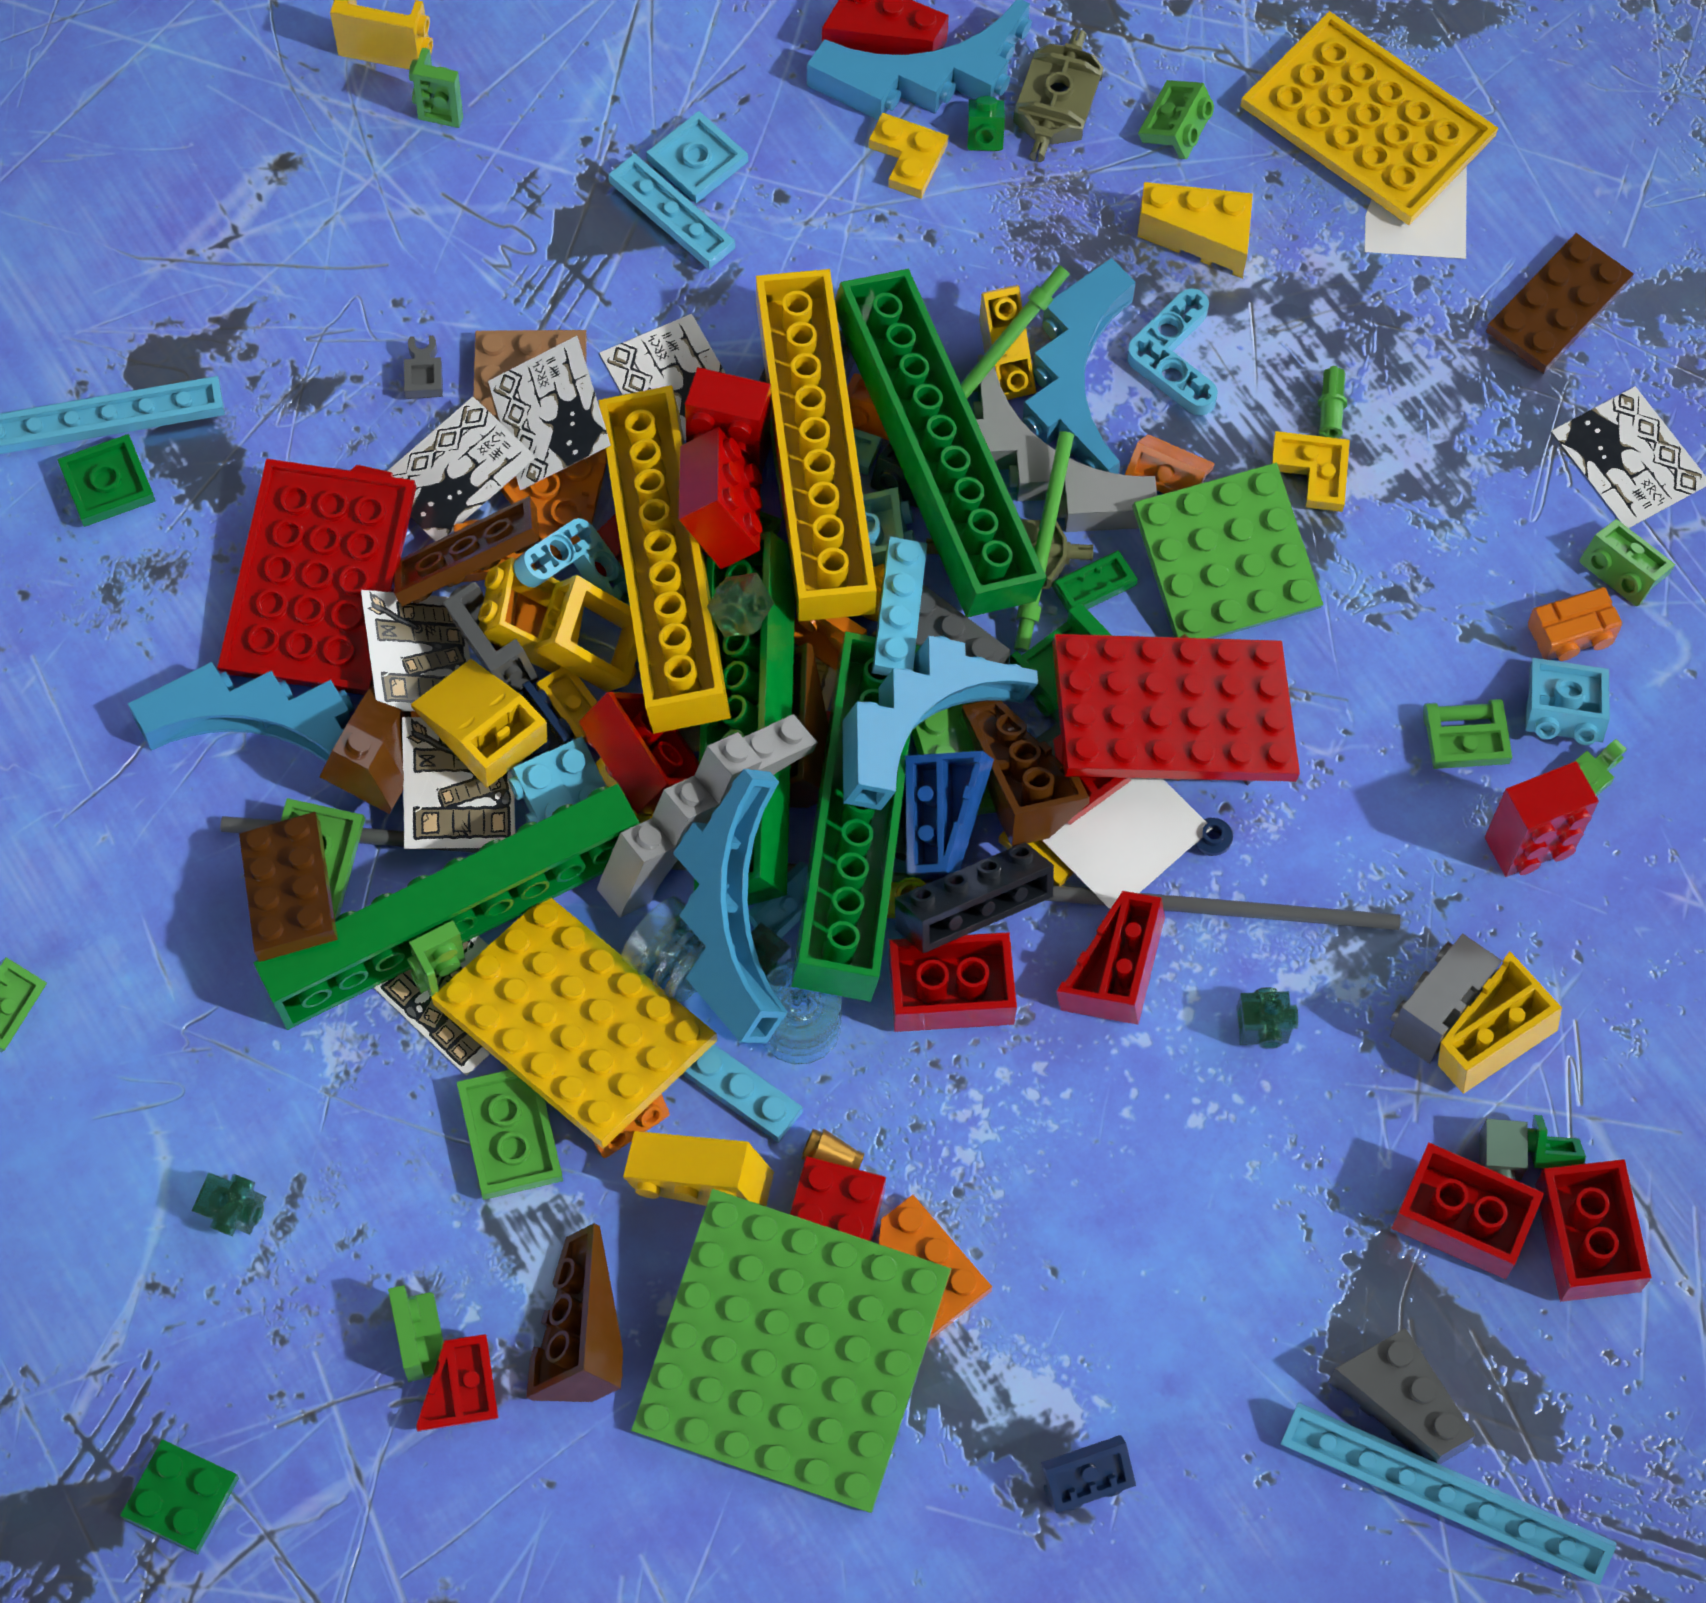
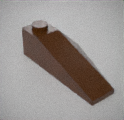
M986 700L962 705V714L975 751H984L994 759L987 786L998 819L1012 847L1024 842L1032 843L1049 839L1089 804V796L1080 778L1065 776L1064 764L1052 755V748L1045 741L1039 742L1027 731V724L1005 703L1000 700Z

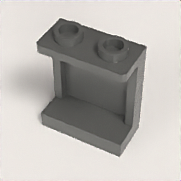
M472 582L468 586L458 587L443 604L457 629L483 667L518 693L523 690L522 684L530 681L534 683L539 678L517 639L496 651L479 628L478 613L484 602V595L478 584Z

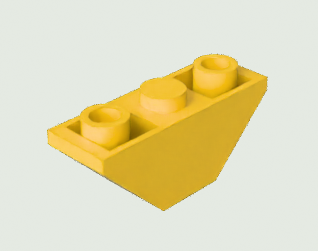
M1018 284L982 292L979 323L984 353L989 350L1023 308ZM1026 328L995 365L1000 386L1007 400L1036 393Z

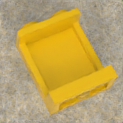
M334 0L330 15L338 56L410 70L412 60H418L422 48L430 49V53H432L433 38L428 36L430 17L425 15L423 1L415 0L411 14L404 15L359 6L356 0Z

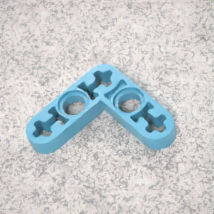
M1191 288L1178 294L1131 340L1127 360L1135 371L1188 412L1202 416L1207 415L1214 409L1218 394L1217 387L1210 379L1173 352L1207 317L1208 297L1204 292ZM1194 304L1198 305V310L1192 308L1185 314V319L1182 318L1186 305L1189 307ZM1163 324H1171L1177 328L1178 333L1168 337L1162 335L1158 328ZM1138 350L1140 352H1145L1146 350L1151 351L1150 356L1144 354L1142 357L1138 356ZM1173 368L1182 374V378L1178 381H1169L1163 377L1162 372ZM1188 381H1191L1190 387L1187 385ZM1194 393L1198 396L1202 393L1207 394V398H1200L1198 400H1195Z
M577 518L525 551L514 561V573L517 579L527 587L534 588L573 563L585 580L622 601V597L625 604L630 606L623 567L595 528L584 519ZM577 535L580 541L573 545L569 539ZM550 545L555 546L560 551L562 560L554 557L550 551ZM539 560L542 567L534 571L531 565ZM595 562L600 563L604 567L607 574L606 577L597 571Z

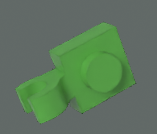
M1617 739L1612 741L1596 758L1586 751L1575 760L1578 762L1596 796L1612 784L1615 777L1609 771L1623 760L1624 757L1622 755L1627 751Z

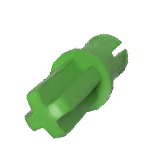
M1331 366L1325 369L1323 373L1322 396L1318 398V406L1321 408L1319 435L1322 437L1340 438L1343 434V410L1347 407L1348 402L1344 397L1346 373L1344 369L1337 366Z

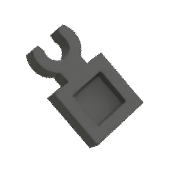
M433 335L429 336V345L424 349L417 348L415 338L409 337L408 348L412 359H404V392L406 399L443 397L441 357L434 358L437 354L435 337Z

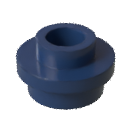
M1219 818L1204 819L1207 824L1203 827L1202 838L1195 843L1196 847L1208 856H1217L1225 853L1230 848L1233 840L1231 827ZM1212 828L1210 831L1219 833L1220 838L1211 839L1207 836L1206 831Z

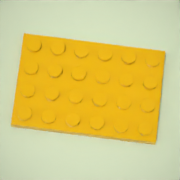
M1330 11L1241 98L1240 107L1407 225H1410L1493 140L1498 130L1497 126Z
M552 898L528 909L431 997L435 1007L602 1149L718 1041L717 1033Z

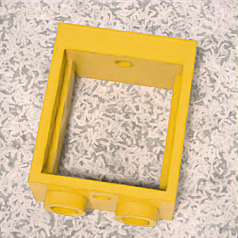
M511 557L492 567L486 575L484 602L478 613L479 628L490 643L500 648L517 639L532 664L553 673L562 666L534 651V647L539 644L540 639L505 622L511 589L548 608L555 584L560 581L551 577L537 587H527L517 579L513 568L516 559ZM581 605L570 639L576 645L578 644L583 616V605Z
M578 575L556 583L538 635L540 639L539 644L535 645L534 651L605 692L628 685L636 673L635 662L637 659L630 606ZM581 605L622 628L611 664L570 641Z

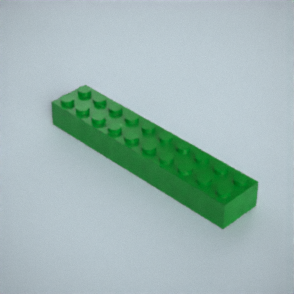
M909 268L840 282L835 297L839 326L966 618L1036 602L1047 577Z
M771 530L760 534V551L723 569H720L707 553L706 574L731 718L700 724L699 764L707 746L737 732L742 737H745L792 715L795 592L788 544ZM791 764L774 774L779 784L764 810L754 838L748 873V906L787 895ZM694 878L695 891L698 888L699 883Z
M846 631L837 661L791 987L871 1002L880 977L906 773L905 756H908L910 735L905 742L899 760L896 792L882 810L844 804L842 721L857 701L874 702L879 705V687L887 677L872 673L876 637ZM916 645L915 653L921 646Z
M618 783L611 787L603 786L597 788L586 799L574 805H563L557 808L552 813V816L538 823H526L515 834L503 840L495 839L489 841L480 848L479 852L466 858H455L449 861L442 870L430 876H418L411 880L407 887L393 894H382L376 897L371 902V905L357 912L348 911L341 914L335 919L338 940L261 962L257 960L253 964L286 1029L289 1030L410 970L411 968L407 961V958L412 956L409 942L452 920L460 932L463 944L525 913L528 909L542 902L553 899L602 875L620 833L640 823Z

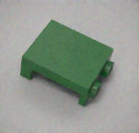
M1081 602L1068 611L1067 622L1023 655L1018 651L1010 655L1009 664H1017L1022 668L1037 670L1038 684L1030 695L1034 698V703L1038 710L1046 717L1051 716L1057 723L1060 721L1052 645L1055 634L1112 636Z

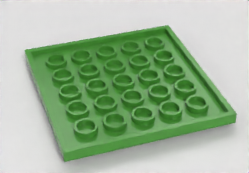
M712 1189L631 1431L872 1513L952 1268Z

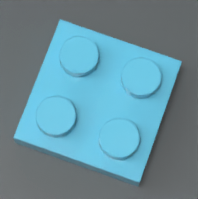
M700 111L696 112L646 152L647 161L695 203H698L748 163V153Z

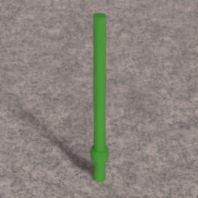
M1058 265L1040 287L1036 285L1027 296L1029 301L961 382V387L967 399L1040 310L1045 311L1054 300L1052 295L1070 275L1062 266Z
M1066 431L1059 432L1035 545V553L1044 573L1046 572L1074 434ZM1041 591L1036 602L1019 605L1016 620L1019 621L1014 645V650L1027 652L1030 648L1034 625L1039 623L1042 609L1038 606Z

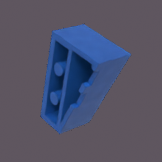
M984 751L905 756L907 874L919 878L922 881L937 880L961 869L994 761Z

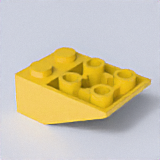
M473 659L468 660L411 703L413 710L486 788L547 742V722L520 693Z

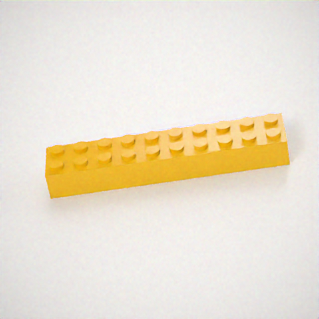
M830 269L757 275L756 306L766 381L771 384V419L798 622L875 614L877 590Z
M670 385L598 400L599 408L611 446L606 448L645 708L653 734L730 719L702 546L678 519L680 446L685 443L673 387Z

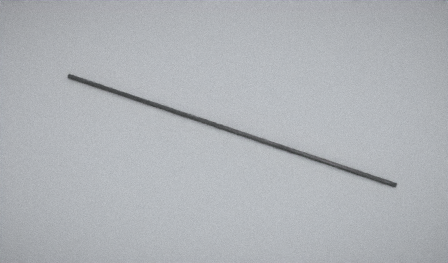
M222 816L220 829L221 832L242 833L280 821ZM363 828L359 843L404 847V831ZM436 848L434 850L477 853L480 851V848ZM679 860L671 868L673 870L688 871ZM788 863V872L797 864ZM893 872L892 882H900L912 876L907 873ZM924 880V882H925L926 884L935 881V880ZM1054 886L1053 897L1045 900L1106 906L1089 888ZM1140 893L1162 897L1164 911L1399 930L1400 914Z

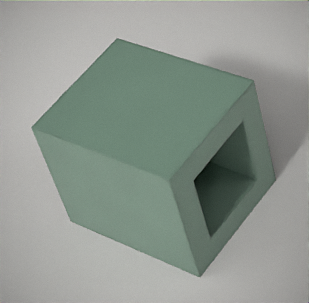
M1486 1119L1479 1132V1164L1511 1179L1521 1181L1528 1169V1122Z

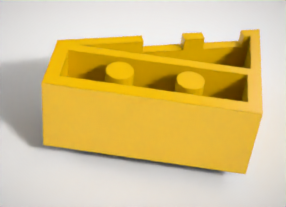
M1144 182L1137 237L1177 253L1183 250L1200 257V262L1210 266L1212 263L1233 270L1232 275L1243 279L1248 255L1253 193Z
M1509 951L1497 972L1491 979L1487 980L1482 987L1481 993L1472 1005H1468L1441 1041L1438 1066L1464 1094L1557 1032L1562 1007Z
M634 1131L623 1178L635 1189L636 1194L651 1199L664 1197L707 1206L711 1191L715 1189L767 1206L774 1171L748 1141Z

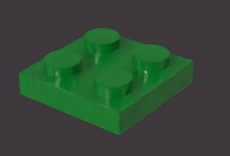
M129 434L57 459L84 527L156 501Z
M162 1439L120 1516L123 1520L198 1555L239 1477L236 1473Z

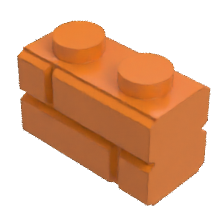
M1605 587L1533 608L1528 620V627L1534 640L1537 641V646L1543 659L1550 660L1558 657L1559 661L1569 660L1577 656L1580 650L1592 646L1594 650H1602L1609 647L1615 642L1622 626V621L1616 608L1612 606V600Z

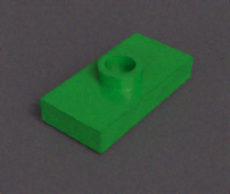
M1117 550L1053 581L1052 589L1068 612L1079 602L1086 609L1094 607L1137 586L1138 579L1120 551Z

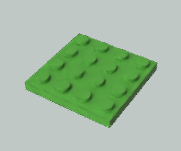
M1277 463L1140 500L1132 505L1174 637L1179 638L1186 634L1188 638L1214 639L1316 610L1324 605Z

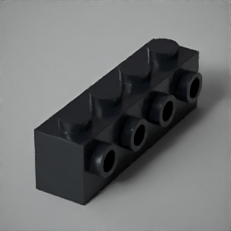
M1026 842L1013 846L1008 850L895 897V930L924 954L1052 898L1054 865Z

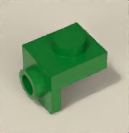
M981 96L977 99L968 100L967 147L969 150H1003L1004 100H997L991 96Z
M1533 1115L1532 1128H1528V1152L1531 1155L1535 1168L1545 1169L1585 1164L1586 1155L1580 1138L1547 1136L1548 1131L1543 1116Z

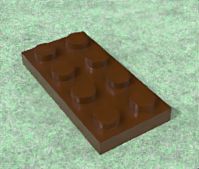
M1575 233L1491 320L1487 326L1486 333L1544 374L1632 281L1634 273Z
M528 496L401 558L395 572L394 595L401 606L411 602L420 603L429 598L433 591L446 585L448 587L455 586L461 583L467 575L479 569L488 570L496 566L502 558L514 552L516 554L523 553L533 547L535 542L539 541L537 507L531 497Z
M316 812L239 833L253 947L258 961H265L338 940L321 824Z

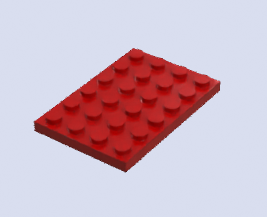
M266 458L217 666L219 673L226 671L228 675L255 679L272 671L278 682L285 680L287 684L315 688L331 680L337 691L344 689L346 693L365 695L373 682L361 590L394 592L395 572L401 560L417 487L415 480Z
M1055 634L1052 645L1065 776L1297 781L1300 770L1282 641Z

